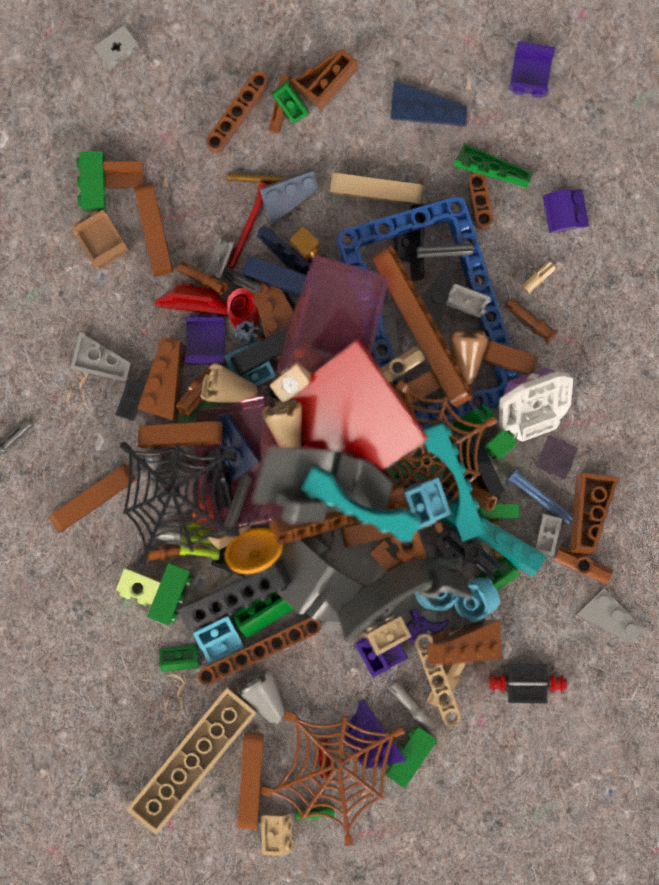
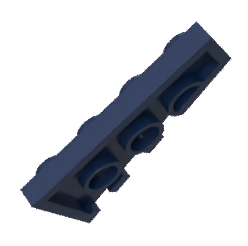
M394 81L390 120L465 127L468 106Z
M263 225L258 230L257 237L289 269L293 267L296 272L318 280L321 272L281 240L272 229Z

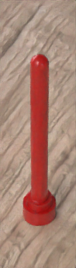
M259 182L258 196L228 263L230 269L235 268L263 204L259 188L267 186L268 184Z

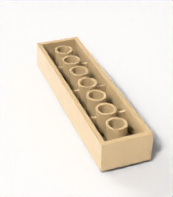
M227 686L126 810L157 835L255 716L257 710Z

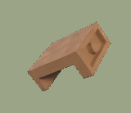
M105 210L94 211L90 214V218L85 221L83 219L79 220L71 229L97 271L129 252Z

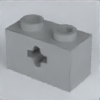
M123 25L93 48L108 70H111L112 68H118L127 57H133L138 52L139 46Z

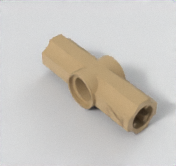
M416 345L380 368V370L390 383L426 359L421 349ZM393 363L400 365V373H395L392 370Z
M466 663L446 664L443 667L451 691L456 687L460 679L459 675ZM438 674L435 684H440L443 681V676ZM431 690L426 701L438 707ZM442 693L439 696V701L444 703L449 694Z

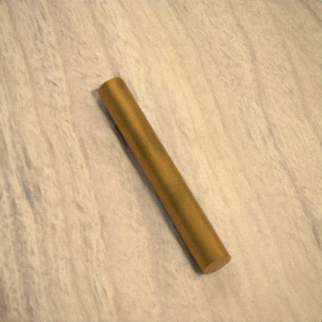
M227 173V181L276 183L284 180V176Z

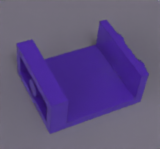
M518 41L515 48L509 91H513L517 95H523L524 93L532 94L536 98L546 96L549 90L548 82L555 47Z
M190 314V317H185V322L187 323L186 365H210L214 363L225 365L224 317H220V314H209V317H201V314Z

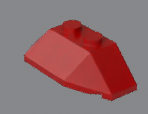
M182 282V285H175L155 300L154 304L158 308L202 314H220V316L229 317L227 306L216 291L207 289L203 285L200 288L193 287V284Z

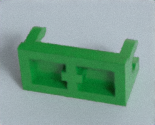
M483 404L480 407L485 415L476 407L461 419L472 424L482 425L486 423L487 419L493 416L496 419L497 416ZM459 421L452 424L462 431H469L473 428V426H468Z

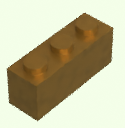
M302 226L289 239L290 247L306 261L312 263L320 257V242Z

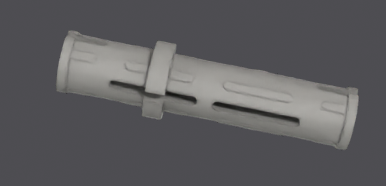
M398 681L389 687V690L413 715L412 718L417 720L427 732L437 724L425 712L426 709L421 707Z

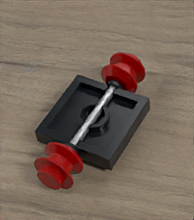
M508 664V679L503 674H501L500 678L492 674V677H489L488 686L489 689H492L493 693L496 689H500L501 693H503L506 687H508V703H547V688H550L553 694L556 690H560L561 694H563V691L567 690V678H563V674H561L560 678H556L552 674L550 679L547 680V664Z

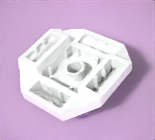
M544 368L508 381L505 394L500 398L499 426L501 429L510 430L522 442L557 429L560 424L559 420L566 414L571 405L572 376L569 373Z

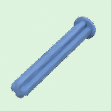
M518 469L511 473L507 479L508 482L512 481L558 518H562V521L566 524L572 522L573 515L520 475L517 472Z

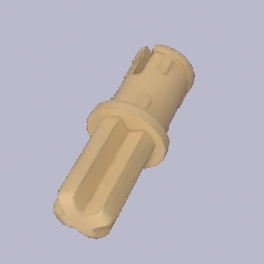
M548 261L521 284L522 288L529 294L540 283L543 284V280L555 271V265Z

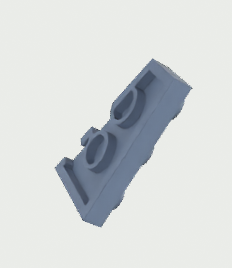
M313 170L259 188L270 225H273L319 189Z

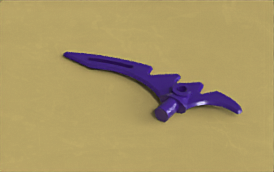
M417 608L412 609L410 613L413 620L406 625L411 637L407 640L415 642V635L421 633L428 634L427 630L438 633L448 625L449 620L446 619L439 623H433L425 619L424 616L420 617ZM368 639L356 643L358 647L372 648Z

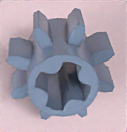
M244 320L240 325L237 324L235 337L240 339V344L250 345L253 341H257L256 334H259V328H254V322Z

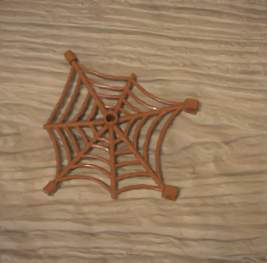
M399 380L396 388L405 393L404 404L407 407L408 403L410 413L416 421L436 424L441 422L443 417L445 423L451 429L466 434L460 438L453 435L450 436V438L455 440L451 444H459V460L463 463L462 441L467 439L466 462L468 469L465 468L466 472L463 473V476L467 473L473 474L469 479L470 482L479 476L477 450L480 438L486 427H491L498 423L495 417L487 419L486 423L482 425L469 423L459 418L452 411L447 402L448 396H444V399L423 398L413 393L409 389L410 386ZM410 395L426 402H442L440 410H431L417 407L412 404ZM445 407L448 408L450 414L459 422L477 428L467 432L454 427L444 414ZM414 409L428 413H439L437 420L417 418ZM479 432L474 449L475 470H472L469 460V445L471 436ZM425 441L416 446L408 455L398 459L408 474L405 480L398 466L392 463L400 476L402 487L411 486L407 484L410 480L423 483V481L413 478L417 473L423 474L430 480L435 478L443 469L449 468L441 459L440 461L432 460L437 455H430L431 452L428 449L426 452ZM420 447L422 451L421 457H413L412 455ZM427 457L430 459V461L428 463H424L423 459ZM403 460H407L414 469L412 473ZM412 461H419L421 463L416 467ZM432 464L442 466L431 477L430 466ZM424 466L426 468V472L420 469ZM385 468L384 470L389 475L393 485H395L396 482L392 474ZM452 471L440 480L441 484L453 474ZM456 480L444 492L445 496L457 484ZM459 490L448 501V507L459 494ZM440 519L434 523L435 533L443 532Z
M285 711L283 719L296 723L297 749L290 770L277 787L272 788L264 785L261 787L259 794L272 797L273 794L287 799L297 808L301 814L300 820L302 821L305 817L311 816L330 818L345 830V846L353 845L352 835H350V830L355 820L370 804L384 798L385 768L393 738L404 734L405 731L402 726L393 730V733L368 731L347 721V716H343V721L333 724H312L298 718L296 713ZM303 724L317 728H329L342 724L341 731L332 734H317L310 732ZM346 724L358 731L385 737L380 740L358 738L345 731ZM301 728L305 732L307 744L305 760L296 778L285 783L298 759ZM340 735V740L334 742H320L316 738ZM347 735L354 740L372 744L361 748L346 741L344 737ZM310 737L315 742L316 756L308 774L300 777L309 758ZM389 740L382 766L380 792H377L375 790V776L378 758L383 743ZM345 743L359 751L354 754L348 753L343 750V744ZM339 744V749H326L324 745L332 746ZM379 745L372 772V785L369 786L365 782L367 757L369 750ZM320 748L323 751L322 765L320 770L313 772L317 765ZM330 752H338L337 759ZM342 753H343L344 755H347L348 757H346L345 759H343V758H342ZM365 753L362 779H360L356 775V765L359 755ZM327 755L333 762L332 765L324 768ZM355 758L353 772L345 767V763ZM336 761L341 763V767L336 766ZM332 769V771L330 772V774H329L328 777H327V775L325 774V772ZM342 770L348 774L344 778H342ZM336 771L338 773V780L332 779ZM322 774L325 779L324 783L321 785L314 776ZM352 777L357 781V783L344 789L343 782ZM309 778L313 780L320 788L318 792L315 794L314 791L303 782L304 780H307ZM335 782L339 784V788L336 786L328 785V783ZM300 783L309 790L314 798L309 803L299 791L291 786ZM358 785L365 787L345 800V793L351 788ZM285 788L292 790L300 796L308 807L303 813L296 802L277 791ZM325 788L337 790L340 792L341 800L332 795L322 794ZM367 790L371 792L362 796L347 810L346 804ZM372 795L377 796L367 802L353 817L350 824L348 823V814L357 804ZM318 798H330L342 804L343 812L328 803H315ZM318 806L330 807L343 816L344 825L329 814L309 813L311 808Z

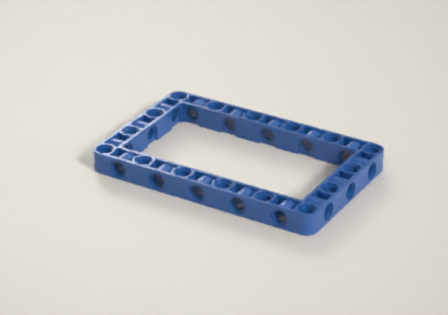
M452 197L342 230L337 236L336 245L370 354L379 368L394 360L395 356L389 337L386 336L382 324L383 317L378 301L374 298L371 289L372 282L359 248L444 222H448L455 245L463 244V240H467L473 245L474 251L472 255L458 256L468 289L491 297L485 307L484 315L478 318L481 330L485 332V336L489 337V341L511 347L467 205L460 197ZM451 204L458 205L459 212H454L451 209ZM415 215H421L424 220L423 223L417 222ZM380 225L386 226V234L379 231L378 227ZM342 237H350L351 244H344ZM355 272L362 274V281L354 279L353 275ZM474 277H480L482 285L475 284ZM366 309H371L374 312L373 318L366 317ZM486 313L493 315V322L486 320ZM377 346L385 348V355L377 353ZM393 363L392 370L395 373H398L395 363ZM492 365L498 385L473 392L474 397L476 396L480 399V406L484 404L490 408L500 405V398L505 394L508 381L519 378V373ZM401 376L392 382L397 384L399 380H402ZM473 398L458 407L453 406L450 400H447L452 411L458 417L467 415L477 407L473 404ZM442 402L425 407L424 409L437 410L441 408ZM445 407L444 412L447 420L455 419L450 414L448 408ZM414 411L417 418L424 420H437L438 418L436 413ZM417 421L422 429L433 425Z

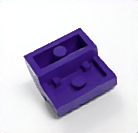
M563 189L542 196L549 233L589 227L583 189Z
M366 637L361 638L360 640H358L357 642L354 643L355 646H356V643H358V642H360V641H363V640H365V639H368V638H366ZM402 645L394 646L379 655L375 654L373 648L356 646L372 677L408 659Z

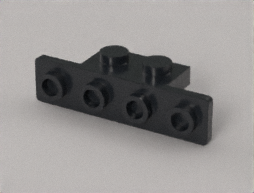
M417 204V205L411 206V207H410V210L415 209V208L422 207V206H424V205H423V204ZM419 214L415 215V220L423 223V217ZM424 228L394 237V250L401 262L410 263V278L412 282L424 279V258H418L416 254L417 247L424 246Z

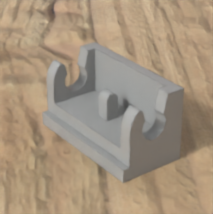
M219 238L205 273L212 274L216 279L222 281L234 252L235 244L230 241L225 242Z
M453 284L448 292L446 305L481 318L486 311L485 307L491 297Z
M543 514L535 546L537 551L548 556H554L562 518Z

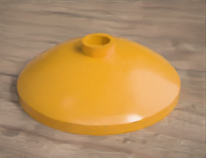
M253 528L242 532L240 537H235L228 544L225 551V560L228 566L236 572L246 574L260 572L277 560L282 551V544L276 543L271 529Z

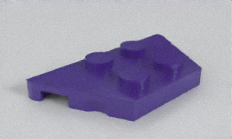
M361 699L350 723L368 731L387 733L367 703ZM351 726L345 730L355 737L365 740H380L385 737L367 734ZM347 735L344 737L346 741L361 748L372 744L354 740ZM389 740L385 741L382 745L377 767L383 766ZM394 741L392 742L386 765L407 761ZM379 745L369 750L366 769L374 767ZM349 746V748L351 749V751H352L353 753H356V752L359 751V750H357V749L352 748V747ZM365 753L359 755L358 758L362 766Z

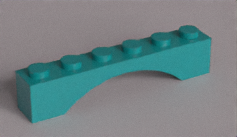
M443 421L423 428L422 430L428 437L425 440L428 451L437 455L446 463L457 481L459 506L455 522L462 541L484 534L483 528L487 526L483 515L479 517L476 511L480 507L476 497L472 499L470 491L473 489L469 479L465 480L462 474L466 472L462 461H457L456 455L459 452L456 444H451L449 437L452 434L449 426H444Z
M313 464L303 484L302 490L308 496L318 497L328 506L333 507L335 505L341 508L340 510L347 515L353 514L359 517L358 519L361 522L377 526L376 528L383 533H392L396 539L405 542V540L411 542L421 523V516L405 508L381 510L358 503L341 489L332 472L316 464Z
M446 496V501L448 503L451 497ZM453 500L449 505L451 515L440 519L441 522L452 528L457 527L455 518L459 502ZM484 518L487 526L483 528L485 533L475 538L488 544L506 557L515 567L534 577L547 556Z

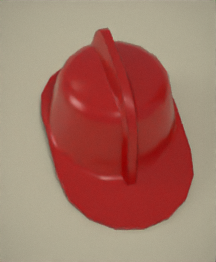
M243 287L232 290L227 296L226 306L233 327L237 329V324L240 325L244 320L254 322L255 327L259 320V312L253 292Z

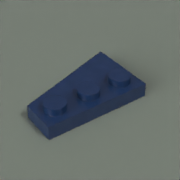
M226 413L216 422L223 423L222 443L219 444V447L223 451L233 449V452H236L237 460H224L231 473V482H234L258 464L261 458L232 416Z

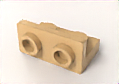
M394 614L386 617L384 623L380 625L376 623L369 626L367 632L364 633L376 655L411 637L402 617L394 616Z
M291 814L261 815L262 855L284 856L292 852L293 840L291 839L293 822Z

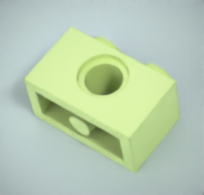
M124 568L116 591H119V595L124 598L130 599L132 596L138 599L137 603L148 606V604L153 603L161 582ZM137 582L143 585V591L140 594L134 591V585Z

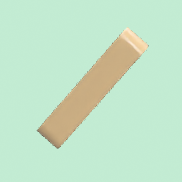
M332 173L329 193L417 205L422 204L424 186L407 182Z
M421 633L416 637L415 645L442 719L448 726H456L460 722L461 717L443 666L441 664H434L433 666L426 664L428 649L427 647H420L419 640L423 637L428 638L429 643L433 642L430 635ZM437 674L443 676V681L440 684L432 682L433 677ZM442 693H448L450 698L448 702L442 703L439 701V696ZM455 712V720L448 721L446 719L447 713Z

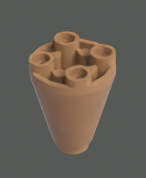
M454 329V333L450 334L452 355L467 382L473 383L489 337L485 336L484 331H474L473 334L466 333V330Z

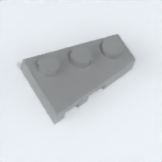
M79 331L70 369L127 382L131 363Z
M602 588L576 613V615L628 643H631L644 631L605 588Z

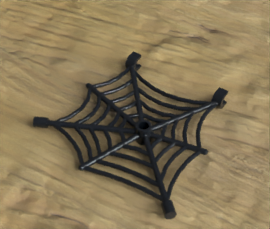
M125 441L120 444V448L124 452L129 453V483L125 507L122 513L126 514L134 522L144 546V554H141L138 564L145 566L149 558L147 557L148 553L161 545L180 544L189 548L190 552H194V547L209 536L226 534L227 537H240L239 528H236V526L225 527L220 518L215 499V483L222 461L237 460L236 452H233V449L224 450L223 454L218 456L199 457L180 449L179 443L176 444L175 448L160 452H139L131 450L132 447ZM175 451L173 458L164 461L142 460L137 455L154 456ZM179 452L190 458L214 461L206 466L192 465L179 459ZM132 457L137 460L136 493L133 506L128 508L132 483ZM174 461L173 466L153 470L147 465L165 464ZM178 462L200 470L196 473L186 472L177 467ZM141 464L148 470V478L143 502L136 505L140 485ZM216 464L218 465L212 482V500L218 521L209 515L205 499L207 477L211 468ZM173 469L172 476L161 478L157 474ZM178 471L182 474L191 476L188 478L176 476V474ZM207 471L202 486V501L205 510L203 511L199 508L196 500V484L199 475ZM152 474L155 477V491L153 497L147 499ZM195 478L192 493L194 503L188 500V487L190 481ZM176 479L183 480L179 484L175 485ZM159 481L165 487L164 492L157 495ZM186 484L184 497L180 494L179 488ZM168 495L164 503L161 498ZM177 497L183 501L180 503V505L178 503ZM171 498H173L175 506H168ZM155 500L159 501L163 506L161 513L150 503ZM185 503L192 507L182 514L180 508ZM147 505L159 516L157 522L142 506ZM139 508L155 526L153 532L149 524L136 509ZM171 508H172V509H176V511H177V513H175V512H167V513H165V512H166L167 509H171ZM196 510L201 514L185 524L183 517L190 512ZM129 512L136 514L146 526L151 536L147 545L139 524ZM168 515L178 516L180 523L171 521L161 522L163 517ZM205 517L211 521L199 526L190 534L188 533L187 526L195 520ZM215 524L223 530L208 533L193 544L190 539L193 534L210 525ZM178 525L182 527L184 533L176 530H167L157 534V531L162 526ZM168 533L179 534L185 537L187 541L186 544L181 541L168 540L152 546L155 538Z

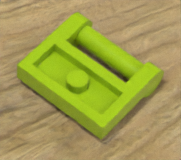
M191 523L187 526L188 533L190 534L204 524ZM212 525L202 528L190 537L191 542L194 543L202 536L211 532L221 531L218 526ZM181 536V542L187 544L186 538ZM208 537L198 544L213 546V550L194 547V552H190L189 548L180 545L179 555L192 554L212 557L213 560L219 559L220 550Z

